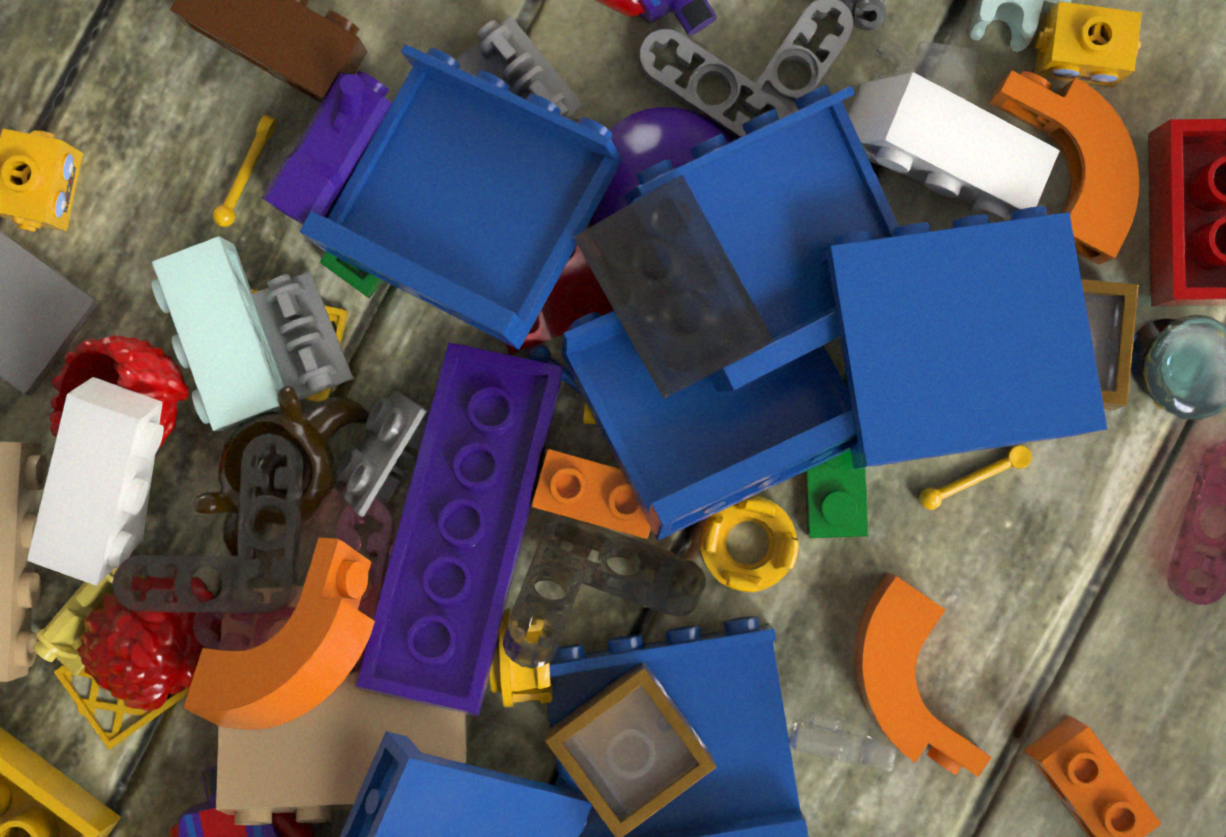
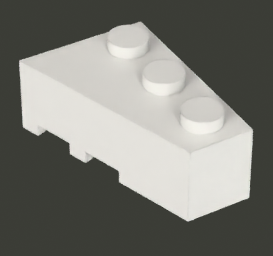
M914 72L861 83L848 113L870 162L923 183L928 189L938 194L959 198L974 205L972 208L974 212L979 215L987 214L990 220L997 222L1006 221L1007 217H1010V213L1037 206L1060 151Z
M92 377L67 394L27 561L96 586L113 569H122L125 566L131 552L143 542L154 459L164 431L163 426L159 424L162 409L161 401Z

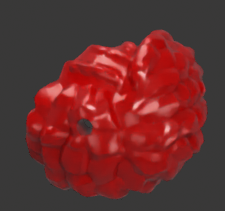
M116 335L104 337L100 340L89 339L88 341H82L76 347L75 353L68 352L64 358L65 365L61 369V375L54 377L51 382L58 391V395L54 396L50 402L51 407L54 409L49 414L50 430L53 436L57 438L67 394L92 377L161 401L162 409L159 424L163 426L164 431L159 448L165 443L166 438L176 428L177 402L186 400L190 395L178 364L173 363L170 356L165 355L160 347H153L147 340Z
M179 570L161 571L160 576L149 574L145 579L132 576L128 579L126 586H122L117 592L106 594L102 598L104 607L92 610L90 615L84 619L87 632L80 636L83 644L77 649L82 664L85 665V673L92 676L101 689L110 691L112 697L123 700L124 704L130 708L142 709L143 711L156 710L161 708L166 702L168 694L180 693L185 688H190L202 648L221 650L222 604L217 598L213 597L212 592L208 590L207 585L199 577H189L186 573Z

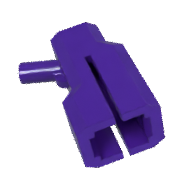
M358 71L356 75H346L340 72L295 149L283 160L261 198L302 225L311 211L328 218L392 105L385 98L389 89L364 72Z

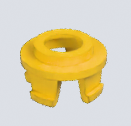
M752 496L709 516L701 532L700 547L706 567L720 583L742 592H757L775 585L789 570L793 569L798 556L799 541L790 517L779 505L766 498ZM744 521L759 524L766 531L769 538V548L765 556L753 564H742L735 561L729 555L726 547L729 531L736 524Z
M505 608L489 673L492 693H502L505 708L514 707L515 702L540 700L541 704H545L553 699V685L550 682L548 657L550 656L549 649H552L551 627L548 626L549 612L546 609L536 608V613H511L510 608Z

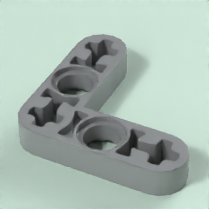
M816 0L805 9L756 83L683 34L672 29H659L650 33L644 39L640 48L639 66L643 76L650 83L693 112L709 118L726 130L733 139L737 140L746 136L742 124L751 120L739 110L734 122L725 117L734 108L739 93L742 91L750 96L745 100L743 107L755 115L761 114L764 109L768 111L775 109L779 119H782L797 112L798 109L794 100L818 87L848 42L853 31V16L850 9L842 1ZM828 15H831L837 19L834 30L840 36L828 34L824 38L815 54L826 58L821 63L806 47L813 38L818 26L812 19L816 18L823 21ZM796 40H800L804 47L794 45L793 43ZM669 45L677 49L675 54L676 62L689 70L693 59L701 63L692 72L686 89L677 85L682 80L683 73L675 67L666 65L662 71L654 68L655 55L651 52L654 48L664 51ZM788 60L800 61L808 68L810 81L804 88L790 90L780 83L777 76L778 67ZM709 75H717L723 78L730 88L728 99L719 105L704 103L697 94V85L702 78Z

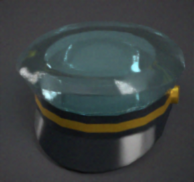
M1190 315L1179 319L1155 320L1144 325L1135 333L1138 337L1133 343L1131 373L1138 386L1154 400L1153 404L1161 410L1164 409L1182 419L1201 420L1217 415L1226 407L1225 325L1205 315Z

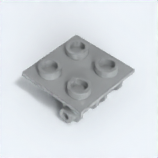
M511 15L500 24L496 20H491L485 24L477 33L481 40L456 59L460 64V70L474 76L477 75L479 70L489 72L503 80L510 87L509 92L527 99L528 95L533 93L549 100L561 110L560 115L567 119L584 106Z
M311 271L290 278L289 274L276 277L267 282L268 288L253 293L285 385L292 386L295 389L299 401L354 379Z
M396 389L392 391L388 399L383 397L375 404L366 422V428L369 429L358 449L351 448L345 454L336 471V479L339 481L335 489L354 511L362 517L367 510L375 514L380 505L387 506L400 483L399 479L389 473L392 470L401 476H405L407 471L397 465L396 461L400 455L410 461H414L416 456L404 448L406 445H409L417 451L420 450L430 413L429 409L417 402H413Z

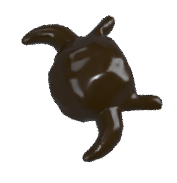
M284 386L277 393V401L281 413L267 412L239 424L229 440L223 445L218 467V481L221 485V490L196 496L194 501V509L197 513L215 514L228 512L223 525V541L230 555L235 560L249 567H260L262 561L255 552L254 542L264 524L295 525L309 520L317 512L322 501L331 493L336 484L337 474L334 468V457L328 440L341 427L347 424H366L369 413L361 404L348 398H328L316 402L303 413L295 389L292 386Z

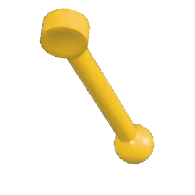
M264 115L261 118L256 129V137L223 205L217 206L213 211V221L219 227H228L235 221L234 208L266 141L272 137L276 129L277 119L268 115Z
M1013 446L1007 451L1006 457L938 489L934 487L925 488L919 496L920 504L927 510H934L940 506L942 499L1010 467L1016 469L1026 468L1032 460L1031 452L1025 446Z

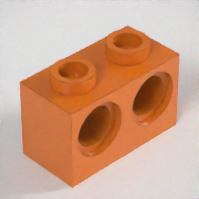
M551 449L547 450L532 507L648 539L651 527L620 468Z
M1068 716L1023 750L1087 837H1145L1161 825L1156 815L1091 728L1079 720Z

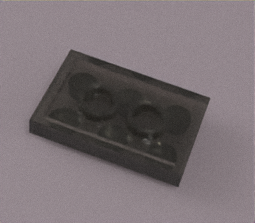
M683 175L672 179L574 237L663 399L763 348L773 341L771 334Z

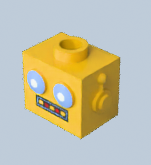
M1059 1L1041 20L1040 30L1037 31L1034 47L1038 49L1034 73L1043 78L1072 81L1076 77L1086 84L1115 87L1135 71L1138 49L1141 47L1139 34L1142 12Z
M2 128L0 137V216L14 221L13 223L18 224V229L35 232L36 229L46 227L67 232L83 153L64 141L56 139L55 134L34 130L29 134Z

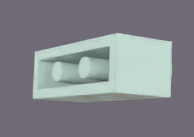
M218 236L152 261L157 275V279L152 280V290L161 310L164 313L170 312L178 333L172 336L173 348L181 365L185 369L190 367L198 389L192 391V399L204 424L210 423L213 431L229 432L237 429L240 423L247 422L260 414L267 412L280 413L281 409L277 401L278 390L286 385L235 245Z

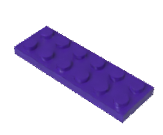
M448 342L376 609L375 623L367 643L356 687L359 690L479 717L563 378V366Z

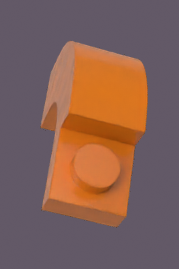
M1011 71L998 84L988 104L1041 131L1061 150L1065 157L1070 177L1069 193L1061 213H1070L1077 254L1097 265L1116 258L1133 223L1138 204L1140 179L1135 148L1123 121L1102 95L1076 77L1056 94L1051 91L1053 86L1045 78L1032 72L1022 71L1018 74Z
M318 537L299 602L287 623L271 639L252 649L226 651L202 648L183 709L220 727L258 730L279 726L292 721L320 704L347 677L370 638L375 621L360 612L358 607L361 597L367 588L371 561L338 538Z
M887 572L865 606L855 639V674L865 707L881 732L914 763H916L926 746L930 744L932 747L926 755L954 775H957L963 766L979 777L992 757L935 718L924 705L916 683V664L921 647L946 609L899 577Z

